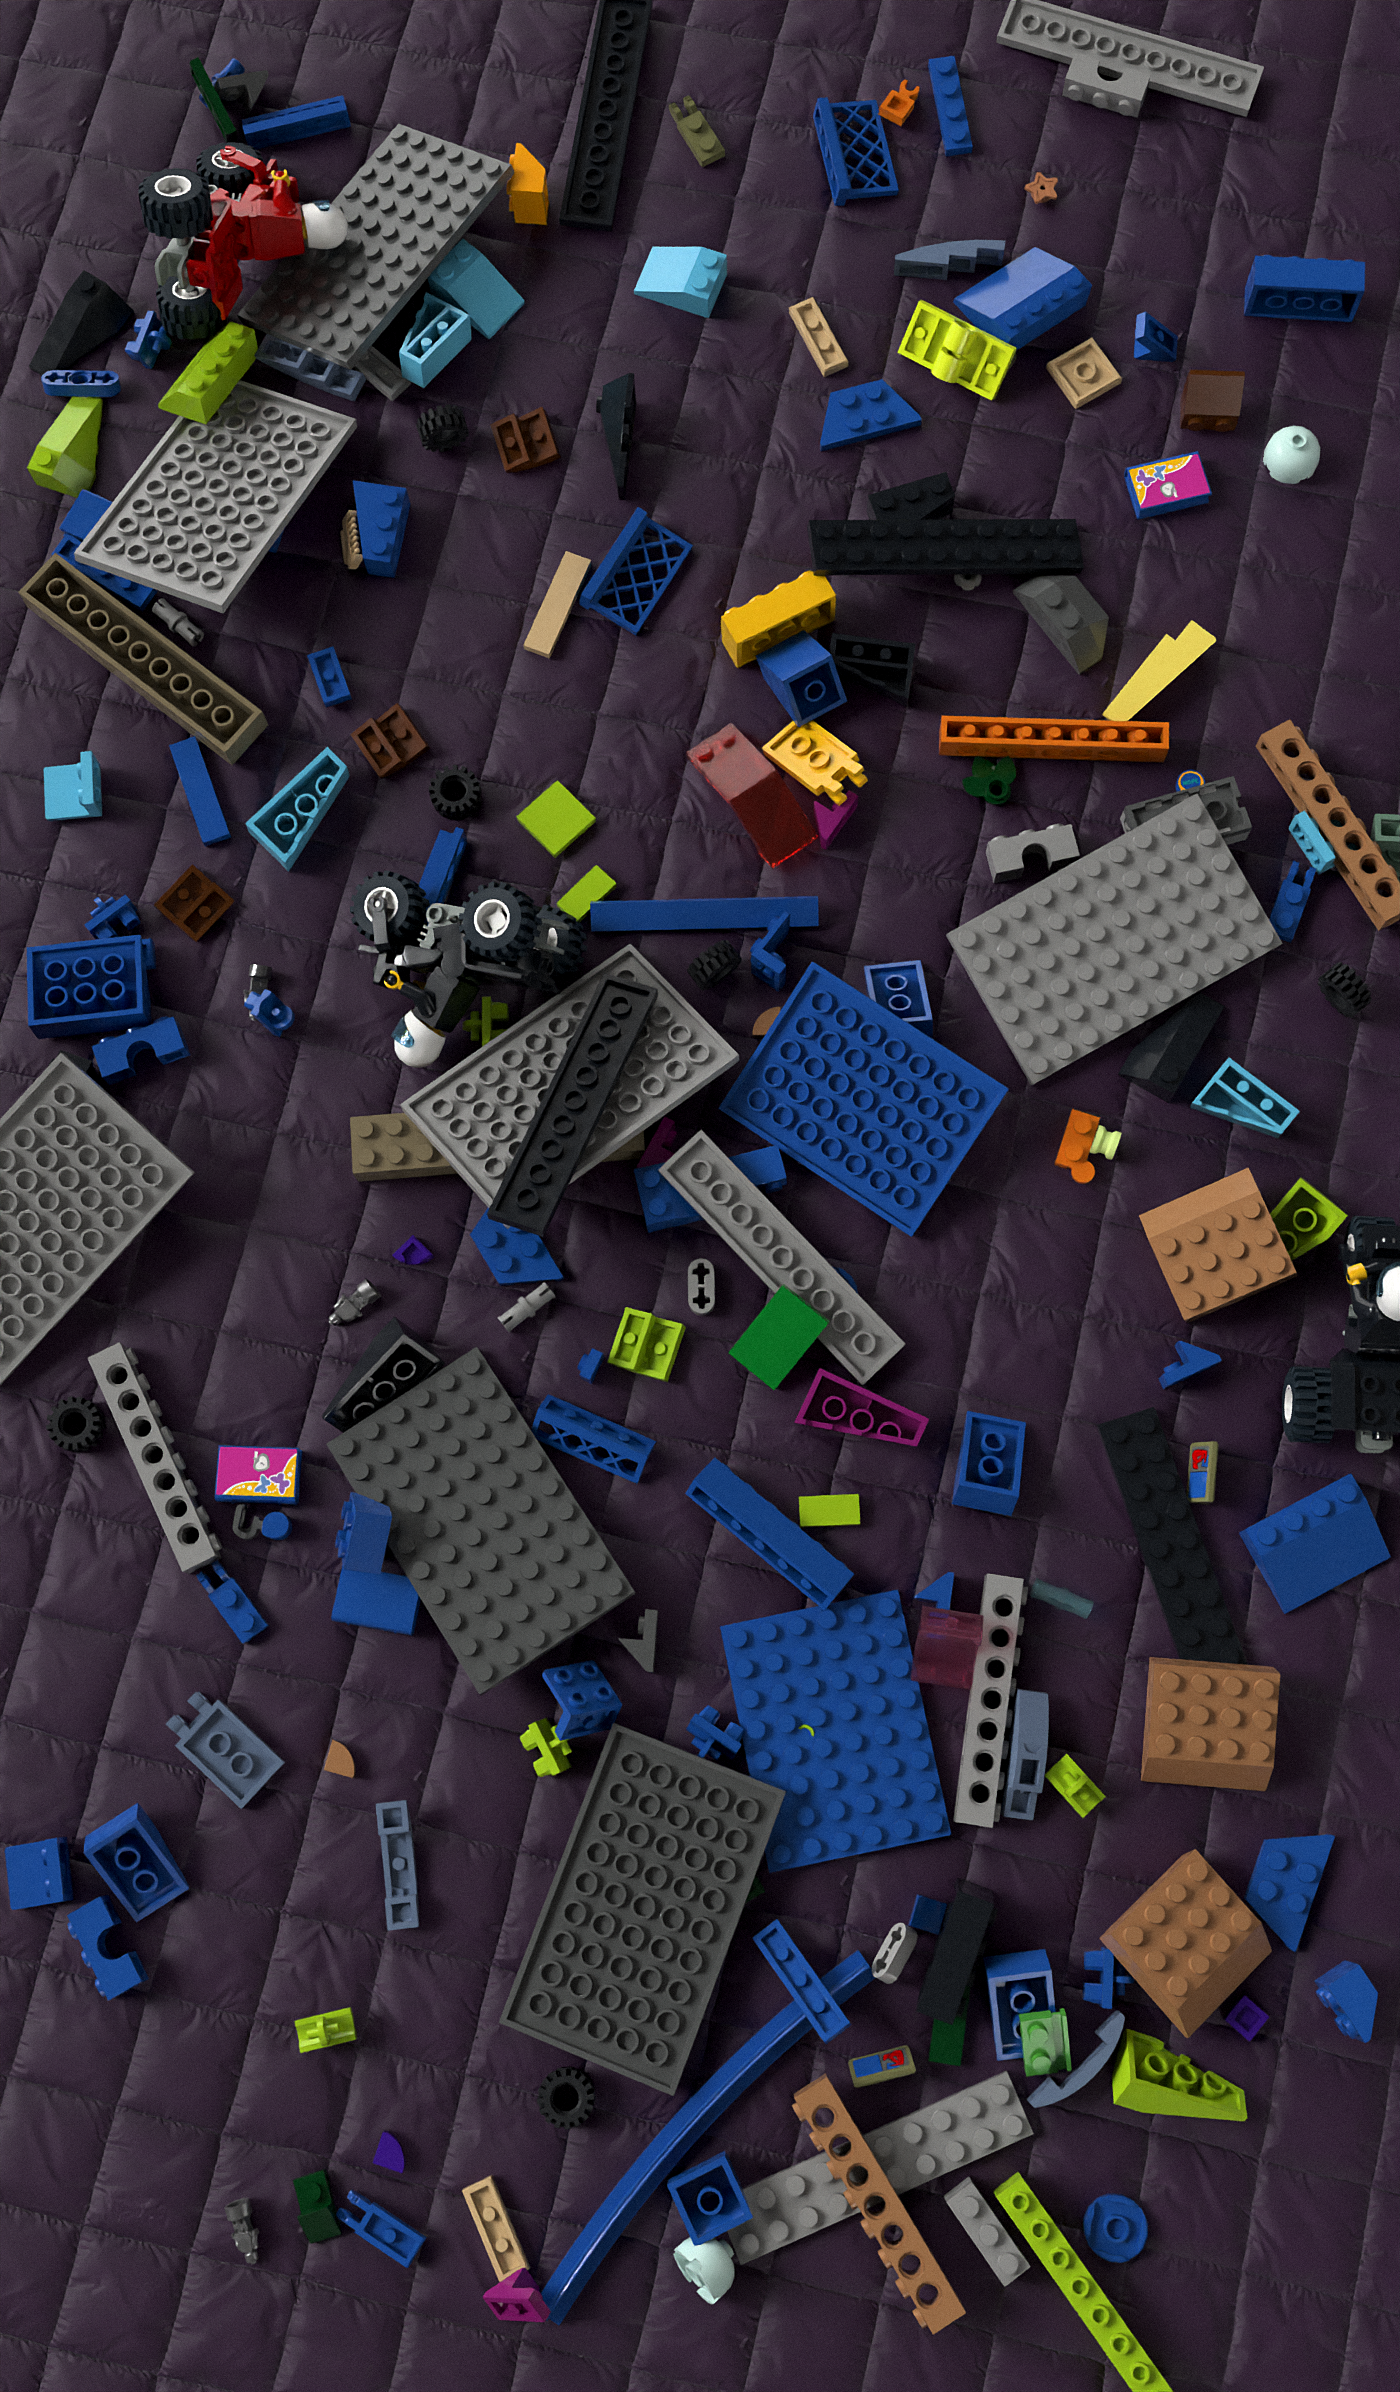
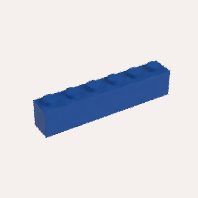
M715 1457L695 1477L685 1493L824 1611L854 1575L843 1562L833 1557L819 1542L814 1541L803 1532L798 1524L790 1521L778 1511L774 1504L766 1501L750 1484L742 1481L727 1465L721 1463Z

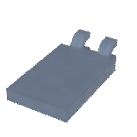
M200 1691L195 1692L187 1702L199 1711L200 1714L190 1725L179 1714L173 1715L166 1725L181 1738L175 1746L242 1809L280 1769L285 1761L220 1699L212 1705Z

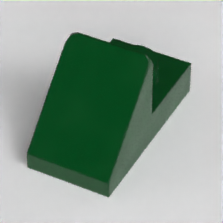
M326 2169L295 2178L293 2183L301 2210L297 2218L310 2244L342 2234L339 2218L336 2216L337 2211Z

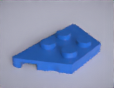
M883 379L831 392L820 441V450L825 451L920 426L922 419Z
M487 1208L470 1233V1236L500 1286L514 1285L515 1283L530 1284L549 1280L561 1281L564 1279L539 1235L514 1227L507 1229L502 1223L488 1219L487 1212L489 1208Z
M1331 1834L1264 1839L1243 1898L1260 1915L1266 1925L1285 1943V1946L1296 1952L1335 1838Z

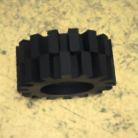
M440 405L437 406L436 410L428 409V414L424 412L421 414L422 418L417 419L416 427L422 446L427 451L430 449L431 452H436L439 449V452H444L445 448H448V451L452 450V446H460V441L465 442L467 440L466 437L469 436L463 411L455 405L452 408L451 405H446L445 408H442Z
M452 765L453 769L449 770L448 766L443 767V773L438 770L435 773L436 779L432 777L430 780V798L436 812L439 811L442 817L447 815L448 820H453L454 816H457L458 820H463L462 815L466 814L467 818L470 817L471 810L476 812L478 809L477 803H481L480 795L482 794L479 782L471 770L468 772L467 767L462 766L460 770L458 765ZM460 784L466 789L465 796L459 801H449L445 797L446 789L450 785Z
M722 940L721 942H716L713 947L712 945L708 947L707 951L701 952L700 956L696 957L693 963L688 966L687 972L700 990H708L712 986L718 985V982L724 981L725 977L730 976L733 973L732 971L739 967L738 965L741 964L742 958L728 940Z
M1339 962L1318 978V986L1321 987V993L1326 995L1324 998L1331 1002L1333 1008H1337L1338 1013H1343L1345 1017L1352 1018L1371 1003V992L1366 989L1368 988L1367 984L1361 981L1362 977L1360 975L1357 976L1353 968L1349 969L1347 964L1343 965L1342 962Z
M71 1396L67 1397L68 1400L66 1401L61 1399L58 1401L60 1404L58 1407L53 1406L50 1409L54 1411L53 1414L47 1416L50 1424L46 1425V1430L50 1431V1439L55 1441L54 1443L57 1446L72 1452H79V1450L85 1452L89 1450V1446H96L98 1444L96 1442L97 1438L101 1439L103 1436L101 1429H105V1424L102 1423V1420L105 1418L100 1413L99 1407L82 1397L75 1398ZM80 1413L86 1419V1428L79 1435H69L65 1428L66 1420L72 1414Z
M570 2066L567 2068L560 2067L549 2073L543 2080L538 2090L537 2105L539 2104V2112L541 2116L544 2115L545 2121L548 2124L552 2123L556 2128L564 2127L565 2129H571V2127L581 2125L589 2117L593 2110L596 2096L594 2085L592 2086L590 2077L583 2074L584 2071L573 2069ZM562 2085H570L578 2092V2104L571 2110H562L555 2103V2091Z

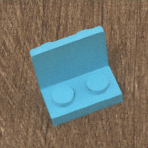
M92 751L80 752L81 762L77 764L44 768L45 818L48 821L102 816L100 763Z
M1305 811L1297 814L1288 829L1319 875L1335 866L1333 863L1336 858L1334 849L1329 841L1323 839L1319 833V826L1312 817L1309 818ZM1331 820L1334 826L1342 827L1338 820ZM1346 843L1349 849L1358 850L1355 844Z

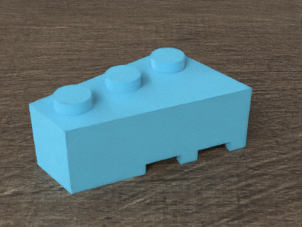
M427 292L424 296L423 306L421 310L417 311L415 316L416 321L413 328L409 329L399 351L402 377L422 388L472 340L470 315Z
M1231 1058L1225 1061L1190 1106L1192 1109L1275 1138H1279L1300 1112Z

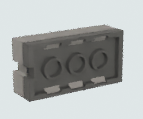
M1234 776L1125 806L1120 818L1124 832L1127 833L1197 793L1226 845L1246 840L1252 825L1246 808H1239L1238 802L1241 794Z

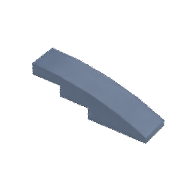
M952 241L906 251L895 255L894 275L947 280L948 271L974 273L975 264L1002 266L1005 241Z
M266 334L254 355L259 361L286 375L351 401H355L366 381L364 374L341 367L269 334Z

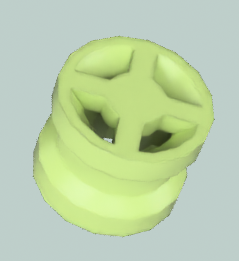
M1099 1125L1090 1153H1102L1107 1159L1112 1160L1122 1133L1107 1131L1104 1126Z

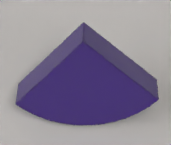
M414 1235L392 1255L397 1261L413 1266L427 1263L434 1258L433 1254Z
M384 2130L373 2163L403 2173L406 2159L402 2146L395 2135Z

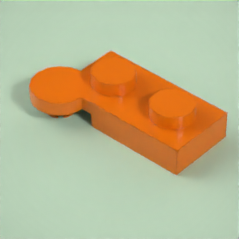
M1072 1109L1054 1165L1065 1169L1070 1168L1072 1178L1077 1183L1086 1184L1095 1175L1094 1166L1087 1161L1100 1117Z

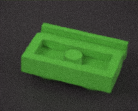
M1062 2008L1060 2012L1053 2013L1047 2010L1019 2014L1026 2077L1058 2073V2069L1072 2071L1065 2009Z

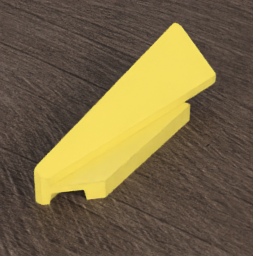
M1193 620L1190 621L1176 640L1166 634L1102 715L1109 721L1130 720L1216 642V638Z

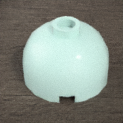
M1289 426L1277 431L1268 442L1263 457L1264 465H1267L1272 478L1286 484H1297L1300 480L1311 477L1318 466L1320 458L1318 439L1310 430L1302 426Z
M689 2237L674 2249L675 2253L673 2255L678 2267L689 2283L693 2280L700 2287L696 2292L705 2301L713 2305L731 2287L735 2277V2268L731 2260L734 2252L724 2239L718 2242L713 2238L701 2245L694 2246Z

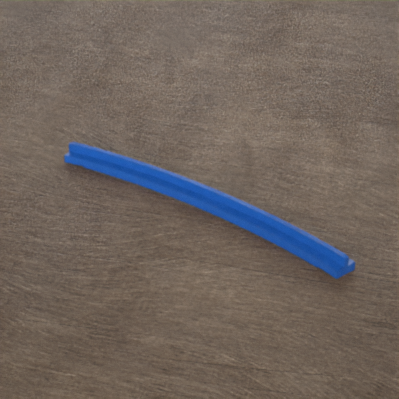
M859 1950L855 1951L820 1978L838 2006L875 1979L872 1975L871 1967ZM795 1999L754 2034L699 2088L652 2140L610 2192L566 2253L541 2292L543 2301L551 2311L546 2321L550 2319L557 2325L561 2324L605 2255L672 2168L710 2125L754 2080L813 2028Z

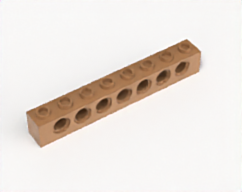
M1289 719L1263 733L1257 742L1256 748L1300 813L1305 811L1309 818L1312 817L1317 822L1319 833L1325 841L1330 842L1334 849L1336 857L1333 861L1334 865L1378 931L1400 920V882L1398 881L1396 870L1393 866L1386 863L1382 857L1379 845L1367 835L1363 821L1355 817L1351 811L1348 799L1341 795L1335 787L1332 775L1324 771L1320 765L1317 753L1310 749L1304 741L1301 729L1298 726H1294ZM1285 751L1293 752L1296 757H1288ZM1300 774L1308 775L1311 780L1302 779ZM1315 797H1322L1327 803H1319ZM1331 820H1338L1342 827L1334 826ZM1346 843L1355 844L1358 850L1349 849ZM1362 866L1370 867L1373 870V874L1366 873ZM1378 889L1385 890L1389 897L1381 896L1378 893Z
M825 2073L794 2093V2099L796 2100V2103L792 2105L801 2122L805 2120L809 2122L813 2129V2132L809 2134L812 2142L818 2151L822 2149L826 2151L830 2158V2161L826 2163L829 2171L836 2181L840 2178L843 2180L847 2187V2190L843 2192L846 2200L853 2210L857 2207L860 2209L865 2218L860 2221L863 2229L870 2240L874 2237L877 2238L882 2247L877 2252L887 2269L892 2266L894 2267L899 2276L895 2283L903 2297L906 2299L911 2296L917 2307L912 2312L922 2329L928 2326L934 2335L964 2315L966 2311L827 2074ZM829 2108L833 2112V2119L830 2123L820 2124L816 2121L815 2115L819 2109ZM845 2137L850 2141V2148L847 2152L837 2153L833 2150L832 2144L836 2138ZM856 2166H862L868 2172L866 2179L862 2182H854L849 2177L850 2171ZM875 2195L881 2196L885 2200L883 2208L877 2212L867 2208V2201ZM890 2225H897L902 2229L900 2238L895 2241H890L884 2237V2232ZM907 2255H915L919 2258V2264L914 2270H906L902 2267V2260ZM927 2284L937 2288L936 2295L930 2300H924L919 2296L920 2289Z

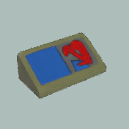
M1218 1442L1192 1443L1190 1446L1186 1491L1189 1503L1209 1505L1214 1501Z
M908 2045L853 2058L848 2061L852 2081L856 2088L914 2074L916 2071Z

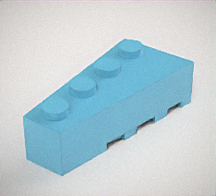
M328 747L325 748L245 823L249 833L288 872L350 777L347 766Z

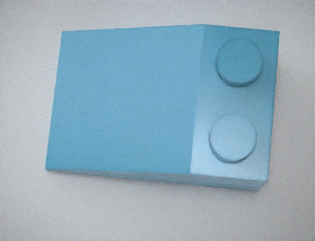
M464 239L445 256L427 278L431 294L469 314L470 325L488 339L525 304L524 299L489 260Z
M652 247L634 289V294L709 318L727 275V255L704 247Z

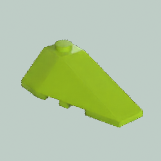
M72 396L37 445L27 466L36 485L76 498L82 489L90 491L97 471L95 464L96 454H98L99 449L97 442L98 432L101 428L102 398Z
M1302 1177L1299 1178L1270 1213L1291 1261L1327 1240L1348 1216Z
M1127 2028L1125 2029L1112 2074L1114 2104L1142 2113L1245 2121L1247 2119L1244 2090L1212 2071H1207L1206 2073L1190 2064L1191 2059L1182 2053L1178 2057L1163 2048L1165 2043L1159 2039Z

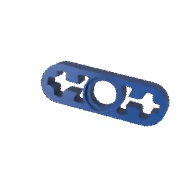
M51 370L44 373L41 377L44 392L50 396L112 397L121 391L119 376L113 371Z

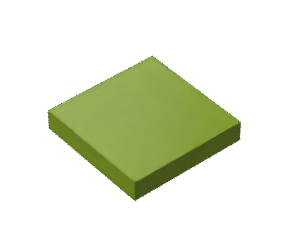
M558 780L516 816L517 821L554 858L596 822V818Z

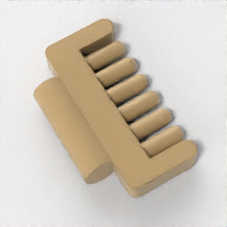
M348 510L342 520L343 531L340 532L344 564L348 565V569H357L363 560V555L359 554L360 549L358 547L360 544L357 542L359 537L356 530L357 511Z

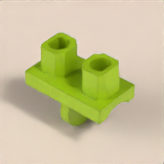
M482 997V1020H479L478 1011H472L471 1020L464 1021L462 1029L471 1032L472 1041H478L479 1032H482L483 1047L507 1030H494V1021H508V1004L492 1002L491 997Z
M547 1717L528 1725L529 1730L520 1736V1740L527 1751L538 1746L543 1755L542 1758L533 1762L537 1775L539 1777L550 1774L554 1776L571 1768V1764L566 1756L572 1752L567 1743L570 1739L559 1740L555 1733L557 1725L552 1727Z
M1065 1754L1045 1773L1048 1781L1082 1818L1106 1797L1068 1754Z
M351 2007L294 2021L299 2039L300 2053L357 2039Z

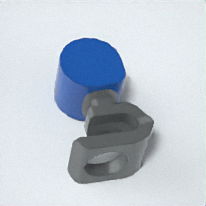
M240 1504L236 1507L233 1532L244 1540L248 1541L256 1538L259 1531L265 1537L273 1540H283L291 1534L292 1522L286 1515L280 1512L269 1513L264 1520L254 1516L251 1526L248 1529H244L248 1506Z

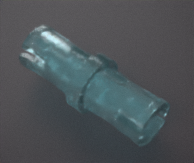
M1039 1578L1035 1579L1029 1595L1054 1605V1609L1058 1611L1064 1609L1084 1619L1088 1618L1094 1602L1068 1592L1069 1588L1064 1586L1059 1588L1039 1580Z

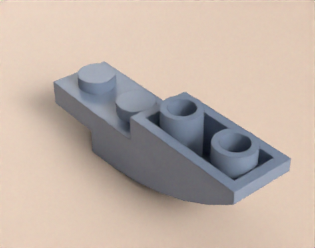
M1017 1689L1008 1740L1010 1758L1000 1811L1003 1817L1033 1820L1037 1794L1042 1793L1047 1759L1049 1700L1048 1694L1045 1692Z

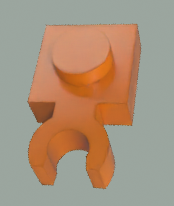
M906 79L901 82L899 92L891 90L881 104L878 115L899 126H902L914 109L920 89L919 86H916L912 91L907 90L908 80Z

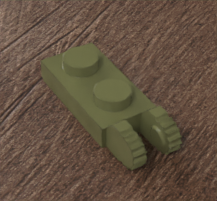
M689 95L683 98L684 106L689 116L683 118L682 112L675 102L669 105L670 113L677 124L678 131L701 167L725 156V149L701 111L697 110L695 102Z

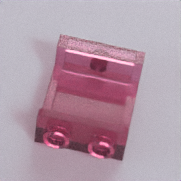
M922 1606L913 1652L911 1680L970 1690L973 1683L978 1647L981 1646L983 1638L984 1615Z

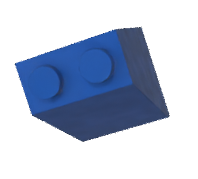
M805 630L756 655L764 680L798 727L847 702L832 655Z

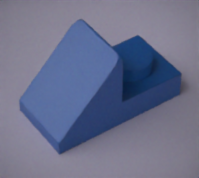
M1146 311L1138 314L1135 329L1134 358L1138 360L1173 362L1176 360L1178 336Z
M1178 1341L1175 1344V1348L1184 1365L1181 1366L1178 1361L1163 1368L1165 1373L1158 1380L1164 1390L1218 1365L1222 1359L1218 1354L1183 1341Z
M947 1572L913 1597V1600L936 1603V1608L930 1607L928 1626H933L932 1634L945 1635L947 1632L954 1580L953 1572Z

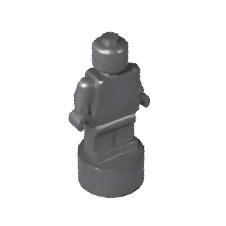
M250 965L248 976L251 978L250 990L247 991L245 989L243 991V994H245L244 1002H246L252 991L261 995L264 989H267V982L271 980L273 968L264 965ZM249 1010V1018L252 1021H256L257 1019L250 1014L251 1011Z
M367 1278L357 1285L358 1289L349 1297H345V1294L341 1295L339 1301L334 1305L336 1312L329 1316V1323L331 1325H338L342 1319L350 1322L357 1317H361L362 1312L359 1310L381 1297L377 1288Z
M246 2197L235 2200L224 2208L227 2219L232 2221L235 2231L231 2234V2237L235 2240L236 2247L242 2253L246 2252V2262L252 2265L259 2259L256 2250L259 2246L257 2241L259 2230L258 2228L253 2229L250 2217L253 2210L249 2198Z

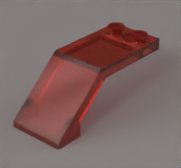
M732 723L686 752L687 758L692 765L730 804L753 840L757 852L772 869L819 838L775 767Z

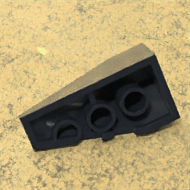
M394 1316L372 1340L323 1413L322 1418L344 1433L375 1413L380 1407L392 1402L400 1395L434 1375L445 1363L414 1330Z

